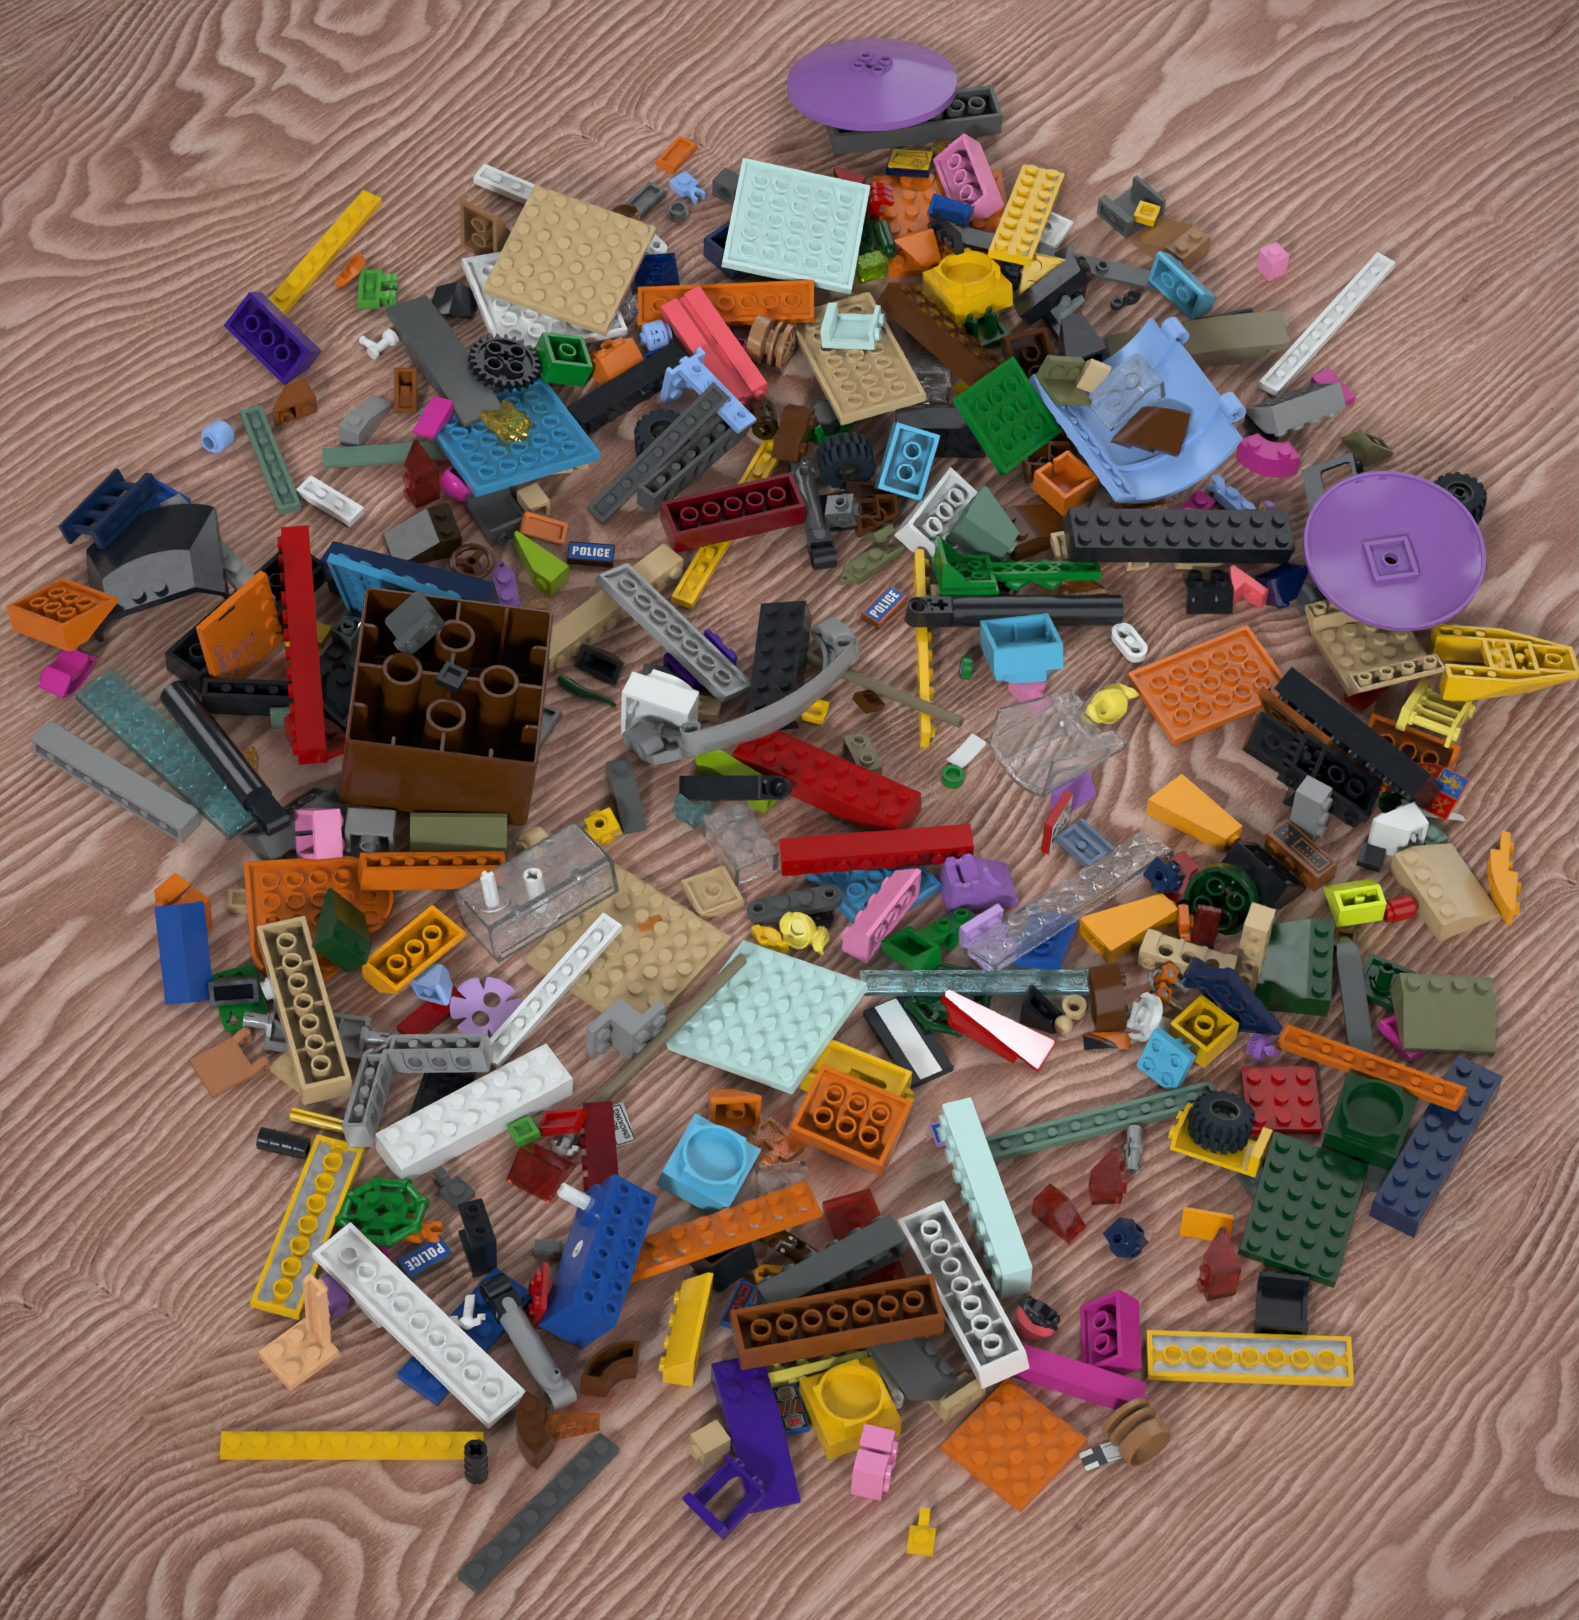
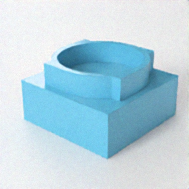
M1048 613L980 620V646L996 681L1003 680L1012 683L1047 681L1046 677L1050 675L1052 670L1063 669V642Z
M695 1113L656 1185L705 1212L713 1214L724 1208H730L761 1149L747 1142V1138L724 1126L716 1125Z

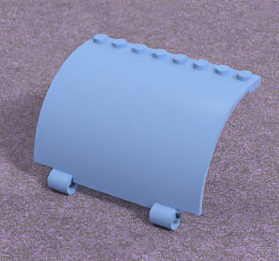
M1170 317L1165 320L1161 328L1153 318H1149L1143 328L1129 343L1102 362L1112 366L1097 395L1084 390L1092 401L1090 407L1059 406L1052 401L1051 396L1041 386L1036 374H1032L1029 379L1047 409L1056 418V422L1064 429L1067 437L1074 443L1078 452L1087 461L1090 469L1094 471L1100 479V483L1105 486L1116 503H1147L1179 493L1214 471L1243 440L1232 422H1237L1246 414L1245 407L1233 392L1220 396L1184 348L1183 344L1189 339V333L1177 317ZM1142 407L1169 408L1190 414L1178 457L1158 451L1151 453L1133 446L1129 449L1111 443V439Z

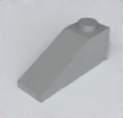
M373 395L350 410L339 425L340 444L347 447L365 445L393 408V403Z

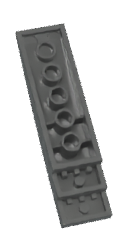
M426 295L386 308L387 317L396 327L397 336L406 346V354L441 398L453 401L454 415L463 427L505 414L489 385L485 387L484 380L477 382L478 375H471L472 369H468L469 362H467L469 353Z

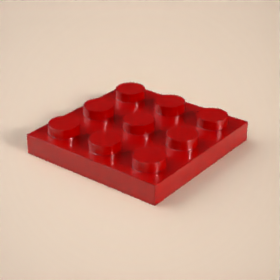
M1315 1066L1241 1067L1240 1076L1243 1099H1245V1103H1249L1252 1106L1251 1110H1254L1255 1120L1250 1135H1260L1263 1127L1284 1135L1321 1134L1322 1125Z

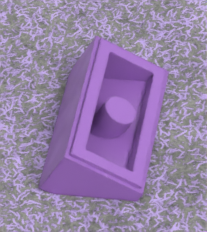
M1085 771L1052 792L1049 808L1051 810L1054 809L1066 790L1073 793L1071 812L1094 798L1096 792L1090 773Z

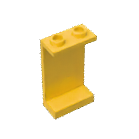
M1187 1102L1184 1111L1179 1110L1177 1114L1176 1125L1172 1124L1169 1131L1168 1139L1172 1140L1170 1150L1255 1178L1268 1151L1273 1130L1263 1127L1257 1141L1249 1139L1244 1149L1241 1151L1237 1149V1152L1231 1154L1230 1151H1227V1155H1222L1221 1151H1217L1215 1154L1209 1148L1204 1150L1201 1148V1144L1197 1145L1193 1142L1194 1138H1190L1188 1123L1192 1103Z

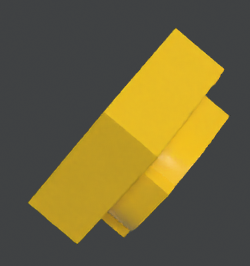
M965 248L963 254L955 255L952 253L943 258L939 266L922 272L924 294L937 302V307L949 312L954 322L965 324L967 315L971 313L973 314V320L981 318L989 306H992V312L1013 306L1012 283L1000 272V266L992 258H988V255L980 251H971L969 248Z
M872 1356L862 1360L855 1359L837 1365L826 1372L800 1380L799 1394L803 1407L827 1460L861 1449L862 1447H859L865 1424L894 1430L895 1437L900 1436L902 1420Z

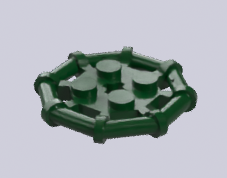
M941 961L939 966L922 975H910L904 1007L914 1015L923 1026L924 1031L955 1035L956 1038H961L963 1034L951 1028L949 1023H938L942 1019L947 1020L948 1017L945 1004L940 1002L943 994L947 990H951L974 1002L981 1001L980 1005L990 1008L991 998L994 993L992 988H988L974 972L973 967L968 966L967 968L942 963ZM937 975V980L929 984L925 982L928 978ZM968 981H970L978 991L972 992L971 989L966 985ZM918 990L925 993L924 999H917ZM921 1009H925L931 1017L928 1018Z

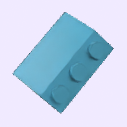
M1159 251L1156 254L1148 280L1190 320L1198 319L1211 311L1216 298L1212 291L1207 289L1195 275L1191 274L1171 254Z

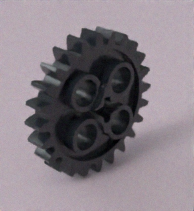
M496 333L495 338L488 334L486 339L481 337L479 342L475 341L473 347L470 348L467 360L469 362L468 369H472L471 375H478L477 382L484 380L485 387L490 384L493 391L498 387L501 393L505 389L512 393L514 388L521 392L522 387L528 389L529 384L534 385L535 379H538L541 364H539L540 358L536 357L537 352L530 351L531 345L524 346V340L517 342L516 336L508 339V335L505 334L504 338H501L498 333Z

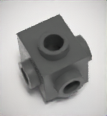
M843 493L841 495L827 496L825 516L831 527L858 525V518L862 515V506L860 502H857L854 494Z

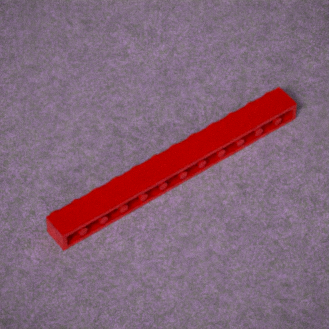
M309 525L281 527V536L277 537L278 551H283L282 555H278L279 569L284 568V573H279L280 587H285V591H281L282 605H287V609L282 610L283 624L288 623V628H284V641L290 644V646L285 647L286 661L291 660V665H286L287 680L292 679V684H288L289 698H294V703H289L290 717H295V722H291V735L297 738V741H292L293 756L298 755L299 765L327 763Z

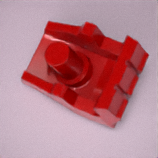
M871 182L869 184L870 191L864 222H872L878 216H884L885 212L882 210V205L893 206L892 186L886 183Z

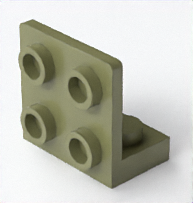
M1047 355L1036 377L1041 386L1051 396L1052 401L1059 406H1091L1092 401L1084 390L1076 387V379L1086 363L1083 358Z

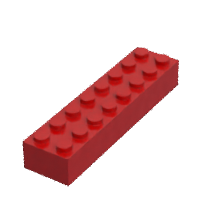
M779 730L761 738L739 744L733 752V758L762 775H777L789 779L792 785V791L789 796L869 831L908 829L921 812V792Z

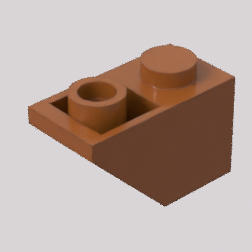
M306 379L284 386L273 407L275 426L289 423L292 420L317 412L316 396Z

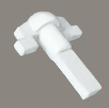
M475 1294L466 1295L463 1317L458 1319V1316H450L451 1320L465 1330L480 1325L481 1321L486 1319L485 1313L477 1314V1318H473Z

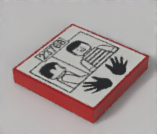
M1066 790L1063 792L1044 823L1041 852L1048 855L1056 844L1057 835L1064 831L1070 820L1073 793Z

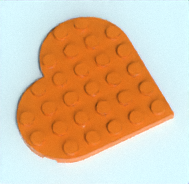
M343 856L326 859L299 858L244 862L250 951L254 964L265 977H268L258 944L257 926L305 916L313 943L327 889L332 888L365 914L370 937L378 933L389 920L393 908V891L360 890L357 875L359 858ZM314 949L323 981L326 982L336 975L340 968Z

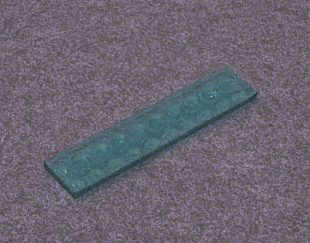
M112 668L75 693L76 700L189 804L195 806L199 813L226 838L231 840L256 822L250 813L245 811L191 740Z

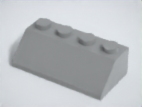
M1340 382L1312 383L1245 409L1246 414L1264 434H1274L1277 437L1287 434L1289 429L1298 430L1304 428V423L1320 422L1323 416H1336L1339 410L1346 408Z

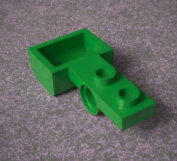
M961 907L918 931L908 926L881 941L882 952L915 975H922L940 965L941 947L946 950L956 947L959 942L960 926L977 915L965 907Z

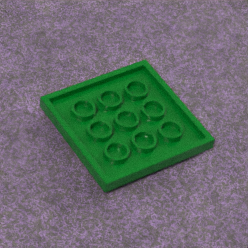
M1014 356L1004 361L952 399V402L1000 476L1009 472L1062 432Z

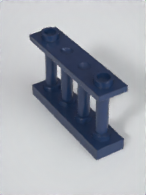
M115 468L58 527L68 544H72L81 534L92 536L98 549H105L162 490L152 473H145L136 483L126 482L120 470ZM123 491H127L122 497H119ZM110 505H113L107 512H105V510ZM95 520H98L93 526H90Z

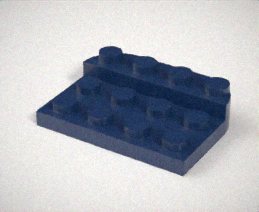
M1191 958L1182 980L1185 988L1198 989L1203 996L1239 1023L1238 1032L1279 1035L1283 1027L1276 1020L1275 1015L1267 1010L1262 1000L1253 994L1251 988L1239 978L1238 973L1234 969L1205 966L1204 961L1200 958Z

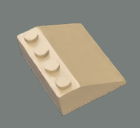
M1452 843L1412 846L1393 854L1390 872L1405 894L1415 898L1418 904V913L1438 942L1501 916Z

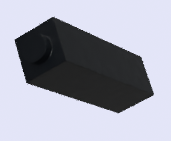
M1075 255L1069 257L1013 300L1018 316L1028 324H1034L1058 306L1064 295L1071 296L1092 280L1089 264L1084 259L1080 260Z

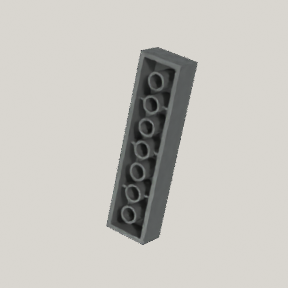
M993 85L958 89L954 100L943 112L925 122L906 128L887 131H854L826 125L834 155L955 140L963 133L970 137L1000 134L1003 115Z

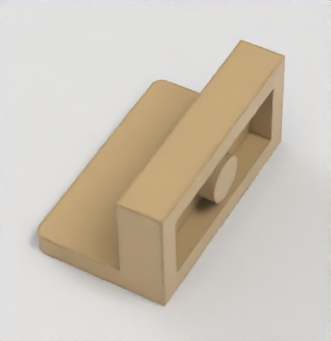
M964 1372L956 1377L958 1380L940 1400L927 1401L944 1422L986 1394V1388L982 1389L977 1378L974 1380L968 1372Z

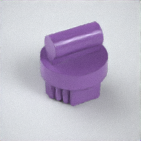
M1254 1032L1248 1040L1246 1053L1253 1055L1255 1060L1263 1062L1268 1055L1274 1058L1280 1056V1050L1272 1046V1036L1265 1033L1260 1035Z

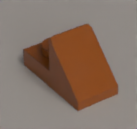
M394 368V413H417V368Z

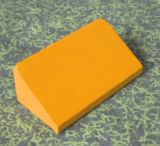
M1184 1207L1179 1234L1185 1237L1227 1244L1230 1240L1234 1215Z

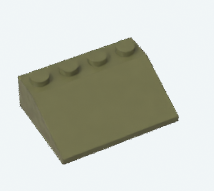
M1416 973L1398 974L1390 988L1402 1050L1495 1054V994L1491 977Z

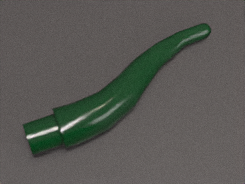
M563 674L557 679V682L573 695L600 700L613 707L616 706V703L608 697L580 686Z

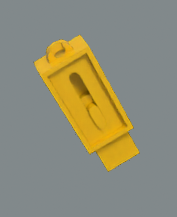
M833 1039L800 1084V1089L808 1092L821 1065L824 1064L914 1102V1093L910 1089L912 1071Z

